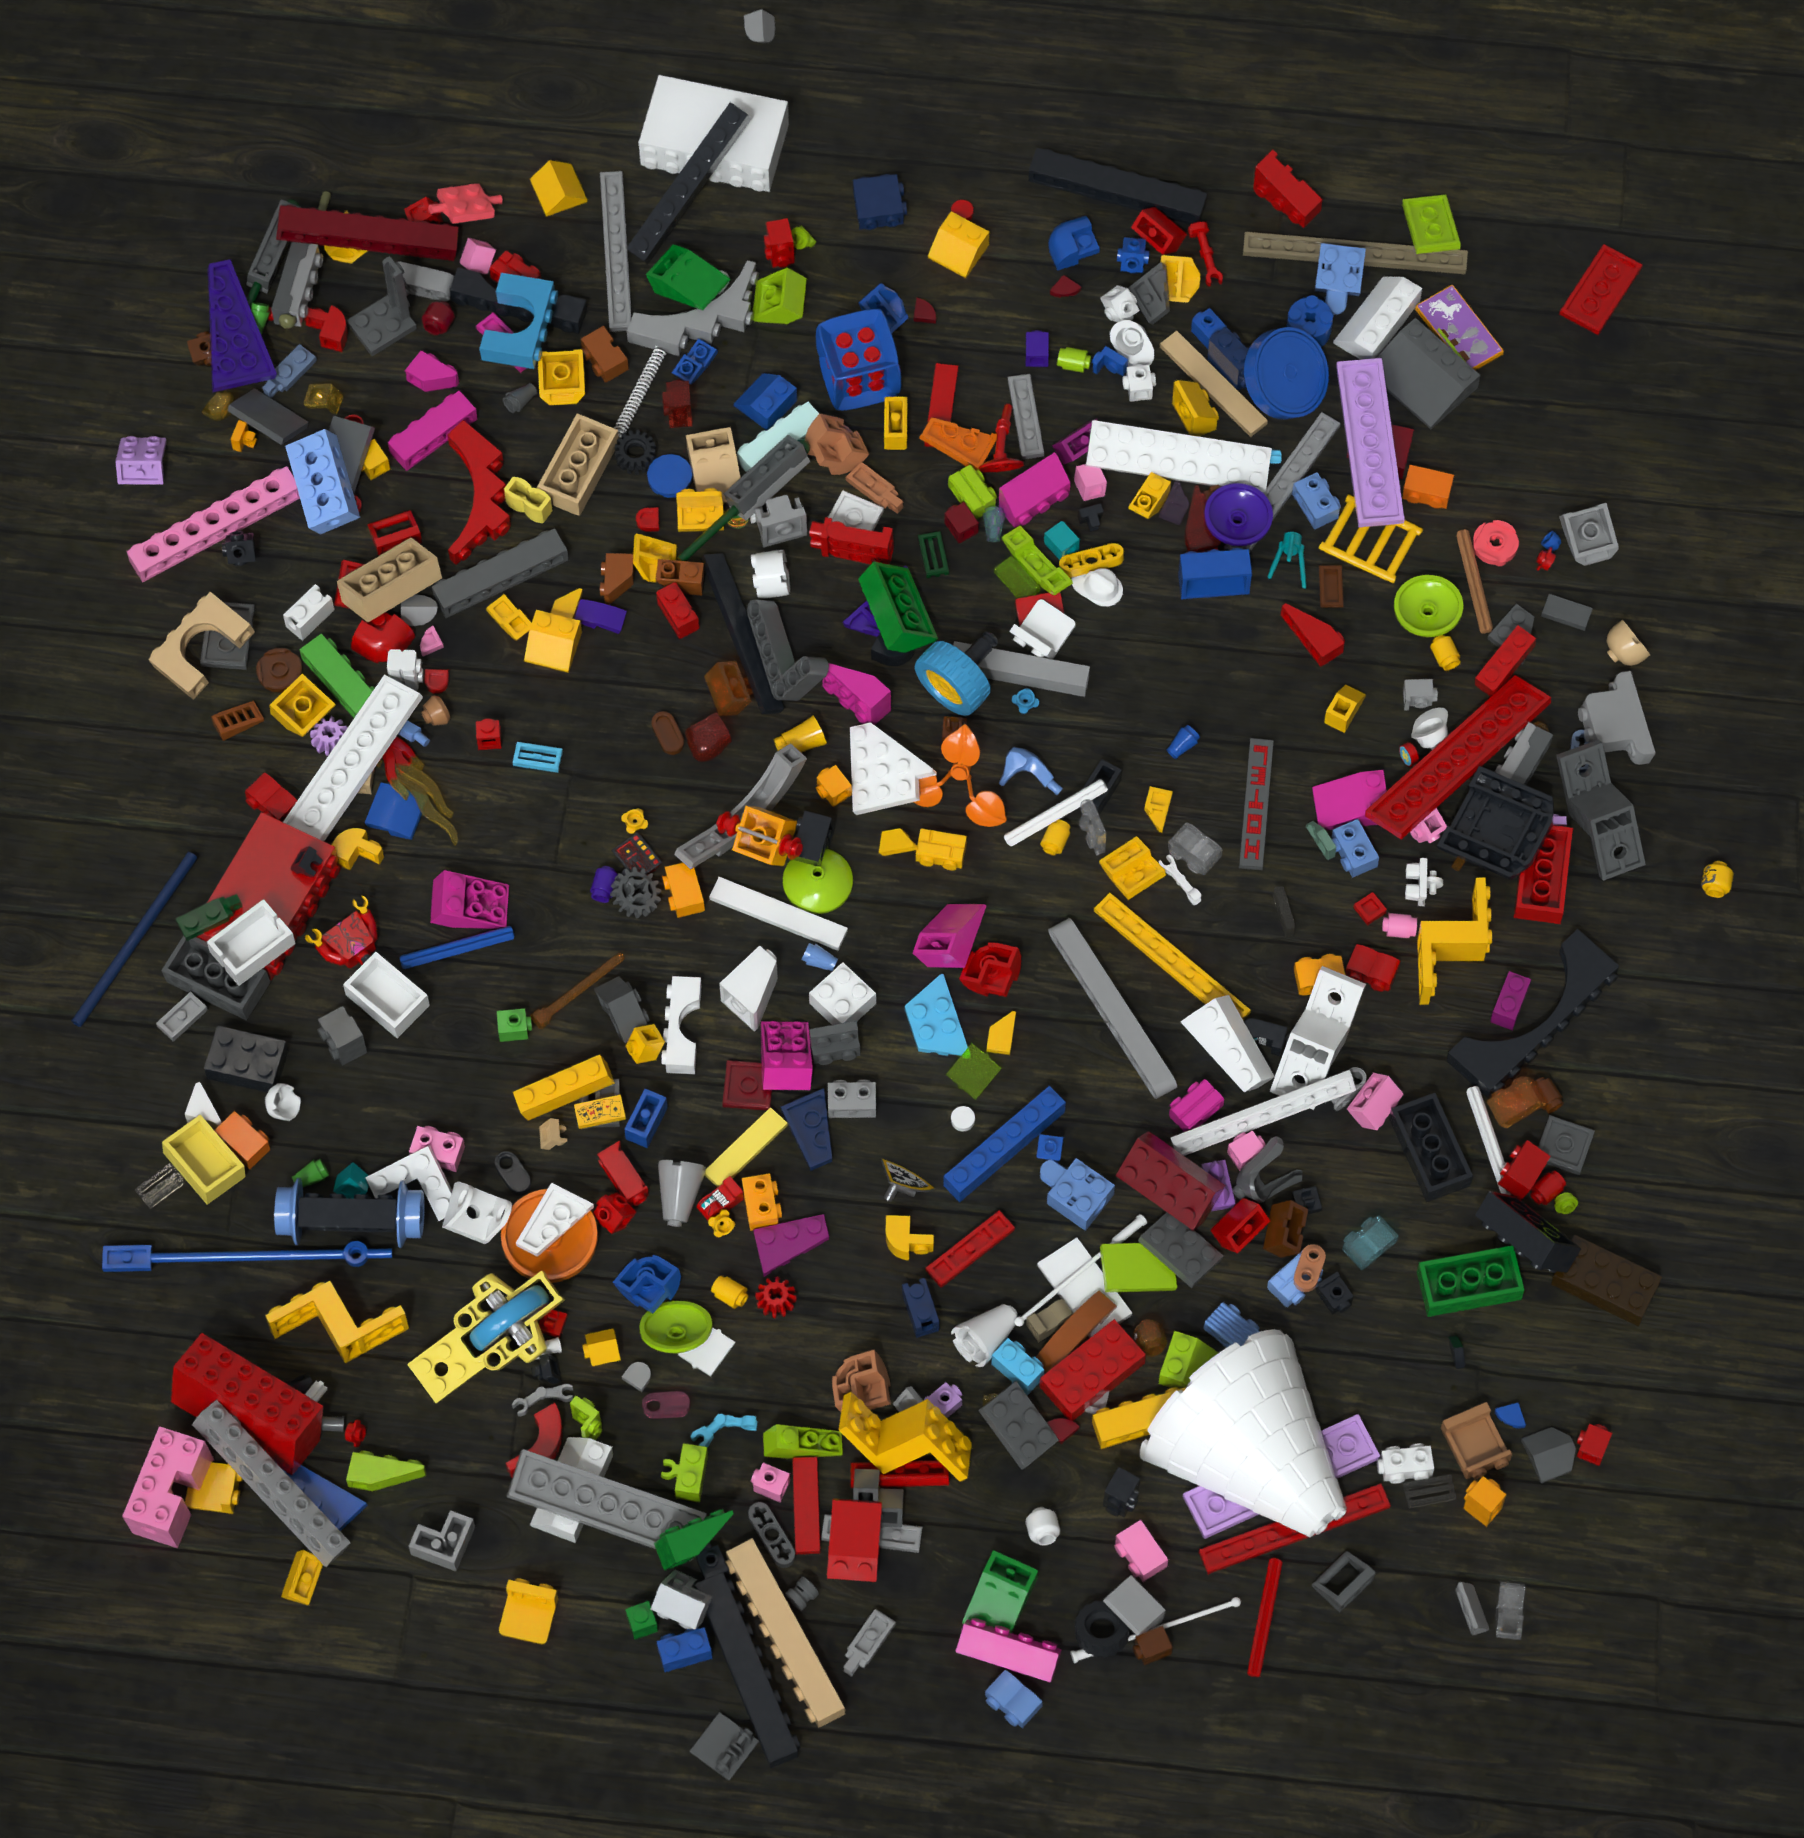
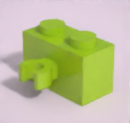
M683 1444L679 1465L670 1459L663 1461V1465L671 1467L672 1470L668 1473L661 1472V1478L670 1480L677 1477L675 1486L676 1499L700 1502L708 1460L707 1447Z

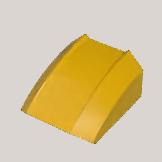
M583 349L542 352L541 359L538 361L540 398L549 405L577 404L585 395Z

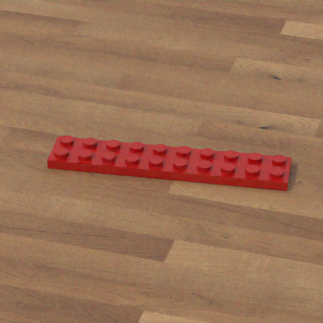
M1513 676L1365 811V817L1402 840L1470 778L1479 766L1482 767L1516 736L1528 722H1531L1550 705L1551 697L1518 676Z

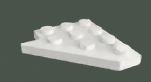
M871 722L850 727L853 812L856 815L920 801L919 779L935 776L937 772Z

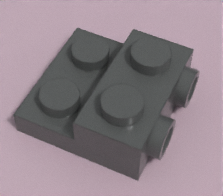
M856 1021L809 1029L810 1047L814 1064L827 1065L834 1060L843 1059L844 1061L855 1059L856 1056H860Z

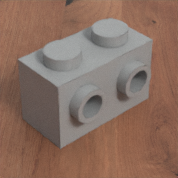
M836 1080L833 1083H828V1118L876 1117V1082L858 1080L857 1082L847 1083L844 1080Z

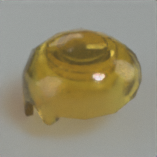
M227 389L224 390L223 394L217 392L201 413L213 421L226 419L231 414L227 411L228 406L235 401L232 392Z

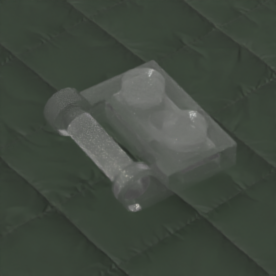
M1085 799L1080 804L1082 817L1079 820V827L1088 834L1086 835V841L1089 848H1093L1096 855L1105 853L1106 831L1093 801Z

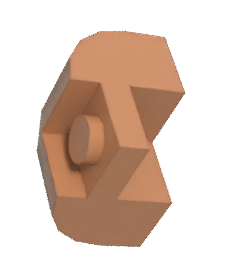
M819 414L811 423L806 433L805 440L810 444L808 455L816 456L819 465L828 467L832 475H841L852 471L869 455L858 431L853 433L845 426L843 419Z
M875 1350L843 1360L844 1364L838 1369L836 1375L832 1377L835 1407L840 1412L842 1410L843 1396L849 1392H852L858 1399H861L870 1410L891 1404L888 1389L891 1386L883 1360Z

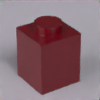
M964 502L948 508L945 512V525L959 544L978 534L979 523Z

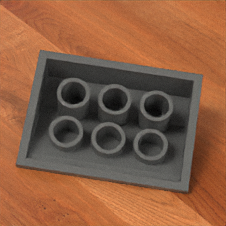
M1416 318L1405 326L1377 357L1382 358L1386 390L1430 429L1471 395L1479 385L1480 374Z

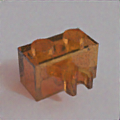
M736 661L717 662L705 674L704 677L719 716L738 715L751 702L750 696L753 694V691L746 688L749 681L747 677L742 678Z
M1524 1076L1519 1077L1511 1083L1510 1087L1497 1090L1492 1094V1098L1487 1100L1500 1126L1509 1128L1547 1104L1533 1079Z

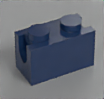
M919 1279V1284H913L911 1287L908 1286V1283L902 1284V1296L916 1338L938 1332L939 1319L926 1279ZM931 1321L930 1325L925 1327L921 1326L922 1323Z

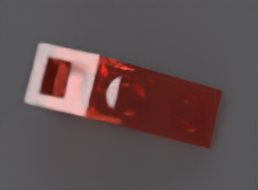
M1198 485L1194 487L1184 542L1188 552L1203 553L1217 550L1218 545L1221 543L1220 540L1213 536L1205 523L1204 510L1207 499L1205 493L1200 492Z

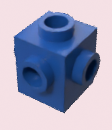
M1124 237L1123 248H1118L1117 262H1121L1120 271L1143 273V266L1148 264L1149 251H1145L1146 239Z

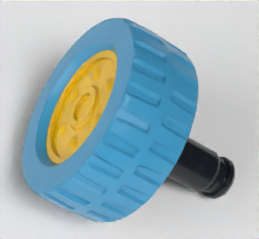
M985 631L982 634L983 636L979 637L965 652L950 643L937 641L915 663L916 675L925 689L939 703L956 714L962 716L972 714L990 694V684L982 670L978 667L982 660L992 651L993 647L998 645L997 638L988 631Z

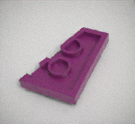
M824 1214L753 1230L764 1277L779 1266L786 1265L798 1255L805 1254L829 1240Z

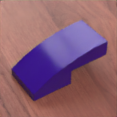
M580 599L574 619L593 629L599 626L619 634L627 611L604 603Z

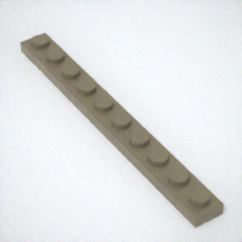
M1245 232L1243 256L1318 262L1321 243L1365 248L1364 266L1466 274L1468 250H1448L1416 254L1414 246L1254 232Z

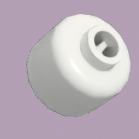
M1039 1507L1027 1516L1026 1526L1031 1541L1044 1546L1052 1544L1059 1536L1060 1527L1054 1511Z

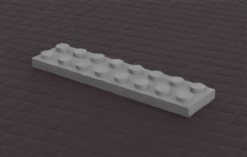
M524 1449L520 1452L507 1494L508 1498L654 1549H656L654 1542L660 1539L659 1535L664 1533L665 1530L678 1525L682 1529V1526L688 1524L687 1522L700 1517L704 1521L707 1514Z

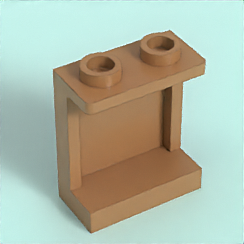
M1487 1402L1442 1421L1441 1430L1466 1479L1471 1477L1478 1479L1487 1474V1470L1494 1467L1496 1470L1501 1469L1509 1464L1508 1461L1512 1457L1511 1450L1506 1449L1490 1417L1491 1410Z

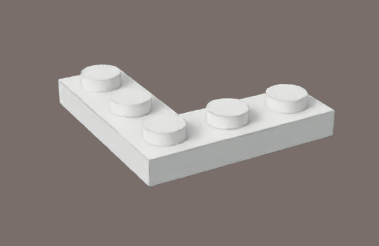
M430 1145L365 1177L375 1199L378 1198V1195H386L398 1189L401 1180H404L405 1184L418 1178L438 1221L445 1218L452 1189Z

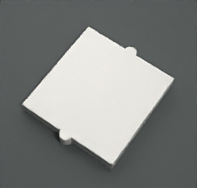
M712 1327L711 1335L702 1345L691 1351L678 1353V1356L691 1363L693 1368L697 1367L711 1377L735 1345V1342L722 1334L720 1329L716 1330Z

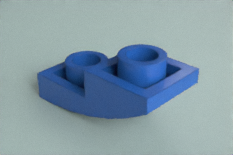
M698 338L689 353L683 355L672 374L692 385L718 353L717 349Z

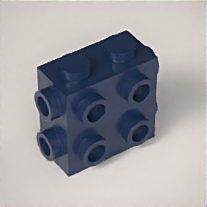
M884 174L880 177L872 178L861 177L853 180V194L859 230H873L877 227H895L903 224V215H907L906 202H901L904 190L903 183H898L897 174Z
M1227 327L1222 331H1216L1209 339L1207 361L1238 391L1241 388H1247L1244 378V365L1249 347L1246 348L1241 343L1239 336L1235 332H1231Z

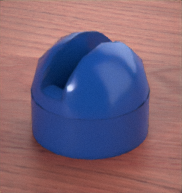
M1550 531L1543 538L1541 545L1547 550L1551 547L1552 551H1555L1561 545V539L1554 531Z

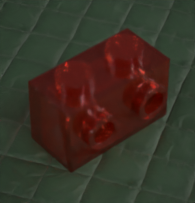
M674 380L666 383L667 391H663L662 396L664 416H669L670 428L692 426L689 381Z

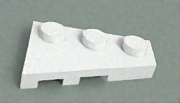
M551 1183L518 1238L516 1246L538 1257L592 1210L594 1204Z

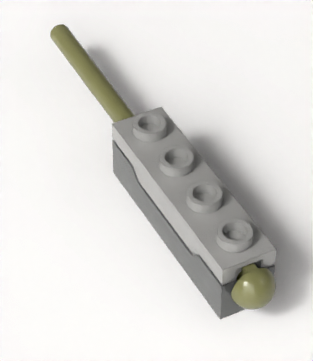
M324 191L322 193L318 210H327L331 197L329 192ZM291 243L271 309L274 324L281 325L285 329H290L293 326L301 327L303 318L307 317V304L313 297V284H317V271L323 264V255L319 252L318 244Z

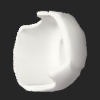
M277 1083L269 1089L265 1097V1105L271 1117L290 1121L296 1117L300 1110L301 1098L293 1093L294 1087L284 1083Z

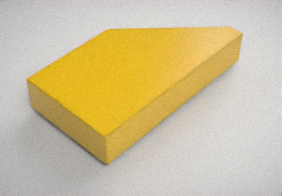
M579 588L555 600L551 614L574 619L583 589Z
M1150 786L1144 810L1157 830L1162 833L1173 791Z
M901 828L882 831L879 847L881 855L886 856L918 850V846Z
M1015 1011L1010 1012L990 1026L986 1052L1010 1055L1016 1017Z

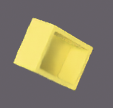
M201 1115L162 1141L163 1154L207 1205L245 1178V1168L242 1162Z

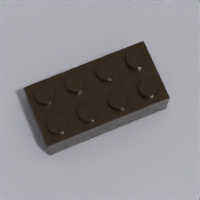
M1574 1235L1572 1241L1582 1249L1567 1273L1557 1271L1554 1274L1551 1285L1639 1327L1659 1287L1662 1276Z

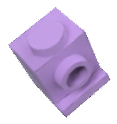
M945 1382L924 1400L928 1399L948 1418L962 1406V1399L960 1398L962 1393L954 1384L949 1386ZM944 1395L949 1398L946 1402L941 1400Z

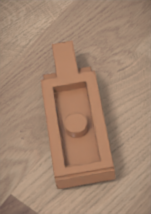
M860 462L846 476L848 483L877 505L884 507V509L888 506L898 514L904 508L903 501L897 497L898 492L895 490V487L864 463Z

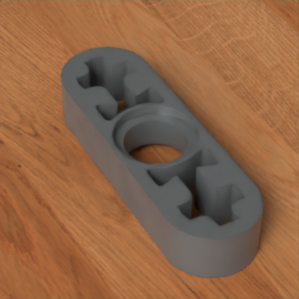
M762 1502L754 1503L748 1512L752 1526L775 1564L781 1568L790 1567L795 1561L794 1548L768 1505ZM756 1510L760 1512L765 1511L764 1519L767 1523L763 1526L759 1517L754 1518ZM767 1530H777L779 1537L775 1541L767 1540L765 1538ZM780 1543L785 1553L790 1552L786 1561L784 1558L779 1559L780 1551L777 1546Z

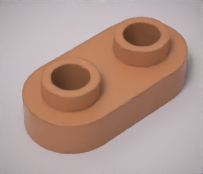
M1308 1245L1301 1253L1293 1278L1294 1285L1299 1291L1310 1292L1317 1286L1325 1262V1252L1320 1246ZM1315 1253L1318 1257L1316 1259L1310 1258L1309 1254ZM1309 1275L1310 1279L1303 1280L1302 1276Z

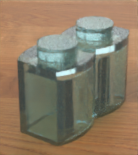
M1380 1215L1374 1219L1369 1217L1361 1225L1362 1229L1357 1233L1352 1231L1343 1240L1345 1243L1342 1250L1361 1271L1390 1249L1398 1240L1399 1235Z

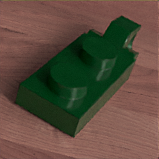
M237 894L226 899L223 896L176 918V922L186 941H189L228 922L229 918L233 916V912L242 908V903Z

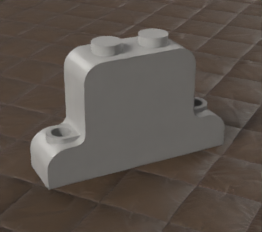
M1631 671L1621 672L1613 682L1609 683V691L1589 694L1581 708L1578 709L1579 720L1583 721L1585 728L1584 737L1586 742L1599 739L1603 743L1604 752L1626 750L1633 763L1638 765L1649 764L1655 755V749Z

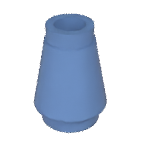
M809 943L801 960L807 962L806 965L833 971L838 958H835L816 943L815 945Z

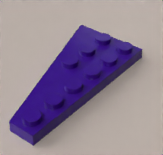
M231 260L209 264L208 290L212 393L275 379L277 375Z

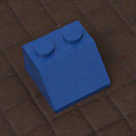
M763 373L734 403V407L765 430H769L797 402V388L780 375Z

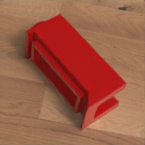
M620 1141L597 1154L600 1159L598 1163L618 1193L626 1198L630 1206L640 1205L647 1199V1196H649L648 1187L645 1186L621 1150Z

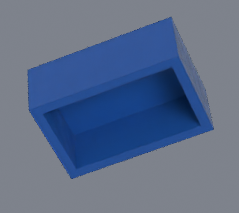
M1233 548L1230 551L1210 550L1203 553L1190 551L1180 554L1178 577L1181 599L1245 595L1250 593L1252 571L1249 549Z

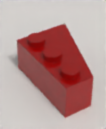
M1272 150L1255 167L1253 190L1259 197L1268 200L1276 210L1285 213L1293 223L1299 224L1304 228L1321 211L1322 199L1304 180L1299 182L1290 173L1293 169L1289 165L1284 167L1275 158L1278 154Z

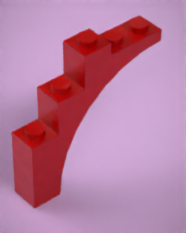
M464 420L447 434L449 446L463 460L474 484L473 507L469 520L459 538L448 549L449 558L455 565L461 560H466L477 545L480 546L486 541L488 535L495 541L499 536H504L511 526L509 515L497 506L505 500L504 488L506 484L494 475L503 466L502 452Z

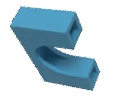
M501 273L496 289L498 304L525 308L534 315V319L528 328L518 333L485 330L479 348L481 359L483 361L534 369L536 361L541 359L542 348L540 347L541 343L545 342L547 338L546 325L551 323L553 314L551 307L552 304L557 302L558 291H555L553 281Z

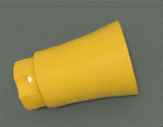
M814 715L796 727L782 733L780 737L773 739L778 751L790 743L801 753L827 744Z

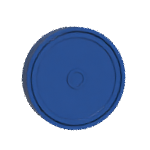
M1284 327L1267 331L1252 343L1245 359L1244 378L1251 399L1261 411L1276 419H1292L1305 416L1320 405L1327 391L1329 371L1322 348L1310 334L1298 328Z

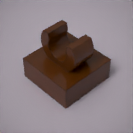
M944 716L942 741L963 724L967 725V718Z

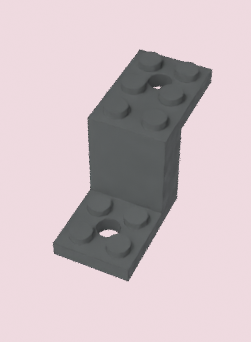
M1598 739L1557 754L1569 815L1591 837L1599 877L1604 881L1646 865L1634 806L1611 783L1603 743ZM1588 764L1587 771L1580 774V767ZM1623 846L1622 852L1615 856V849Z

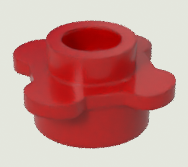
M1551 547L1547 551L1542 550L1538 555L1536 562L1539 564L1536 570L1539 571L1540 568H1543L1547 571L1551 567L1556 557L1551 552Z
M356 1419L354 1423L350 1422L347 1425L345 1439L348 1442H353L354 1447H359L366 1436L365 1425H361L360 1420Z

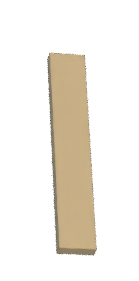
M1175 331L1160 343V348L1194 382H1197L1201 389H1205L1207 395L1250 437L1267 425L1268 420L1178 331Z

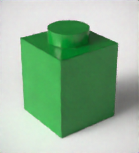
M649 1601L625 1609L634 1640L658 1632L657 1623Z

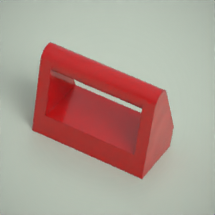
M411 510L367 524L378 556L409 538L414 539L419 544L422 543L421 533ZM409 520L410 528L378 538L377 530Z

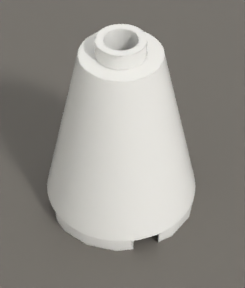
M1002 1304L955 1326L951 1331V1335L955 1333L956 1338L953 1342L959 1353L968 1362L972 1360L977 1362L978 1364L975 1366H985L992 1358V1354L1001 1346L1015 1327L1014 1321L1018 1317L1016 1310L1010 1305Z

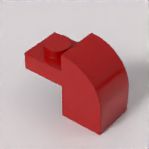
M334 306L330 307L328 313L319 308H308L305 323L306 326L321 330L319 334L321 347L343 352L348 339V330L343 313Z

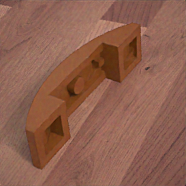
M1100 1290L1090 1297L1058 1329L1036 1356L1043 1364L1046 1373L1070 1355L1099 1323L1102 1324L1117 1308Z

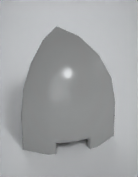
M763 9L744 15L746 35L751 40L758 43H767L773 40L775 36L774 16Z
M414 595L401 602V619L409 626L424 625L436 615L437 603L430 597Z

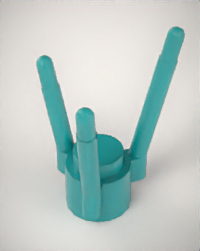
M1287 532L1284 534L1283 541L1279 542L1278 551L1267 577L1269 579L1272 578L1283 551L1287 554L1288 562L1291 561L1292 556L1298 553L1302 588L1305 589L1304 545L1301 544L1302 536L1299 533Z

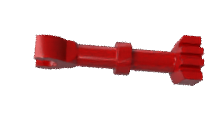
M1207 222L1193 223L1188 227V233L1190 238L1198 237L1201 248L1199 251L1200 256L1204 258L1207 269L1206 285L1208 287L1211 286L1212 277L1217 278L1219 284H1222V273L1214 265L1212 258L1214 253L1212 248L1209 247L1206 234L1209 232Z

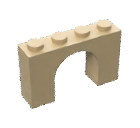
M211 592L198 601L197 607L191 613L184 616L179 627L167 635L166 641L160 647L155 648L149 658L155 669L193 700L209 682L202 673L186 661L185 650L190 639L203 631H216L240 649L255 633L252 626Z

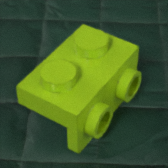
M575 1396L570 1402L573 1419L583 1425L581 1427L582 1438L596 1440L602 1432L600 1413L594 1408L595 1405L587 1398L580 1399Z

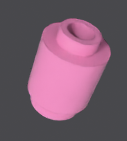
M1388 913V918H1383L1382 931L1386 932L1387 937L1410 938V936H1416L1417 918H1413L1411 915Z

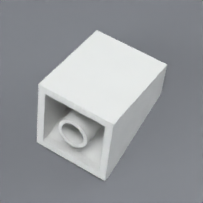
M761 946L757 947L719 983L721 1002L754 1032L759 1027L778 979L776 956L768 949L765 951Z

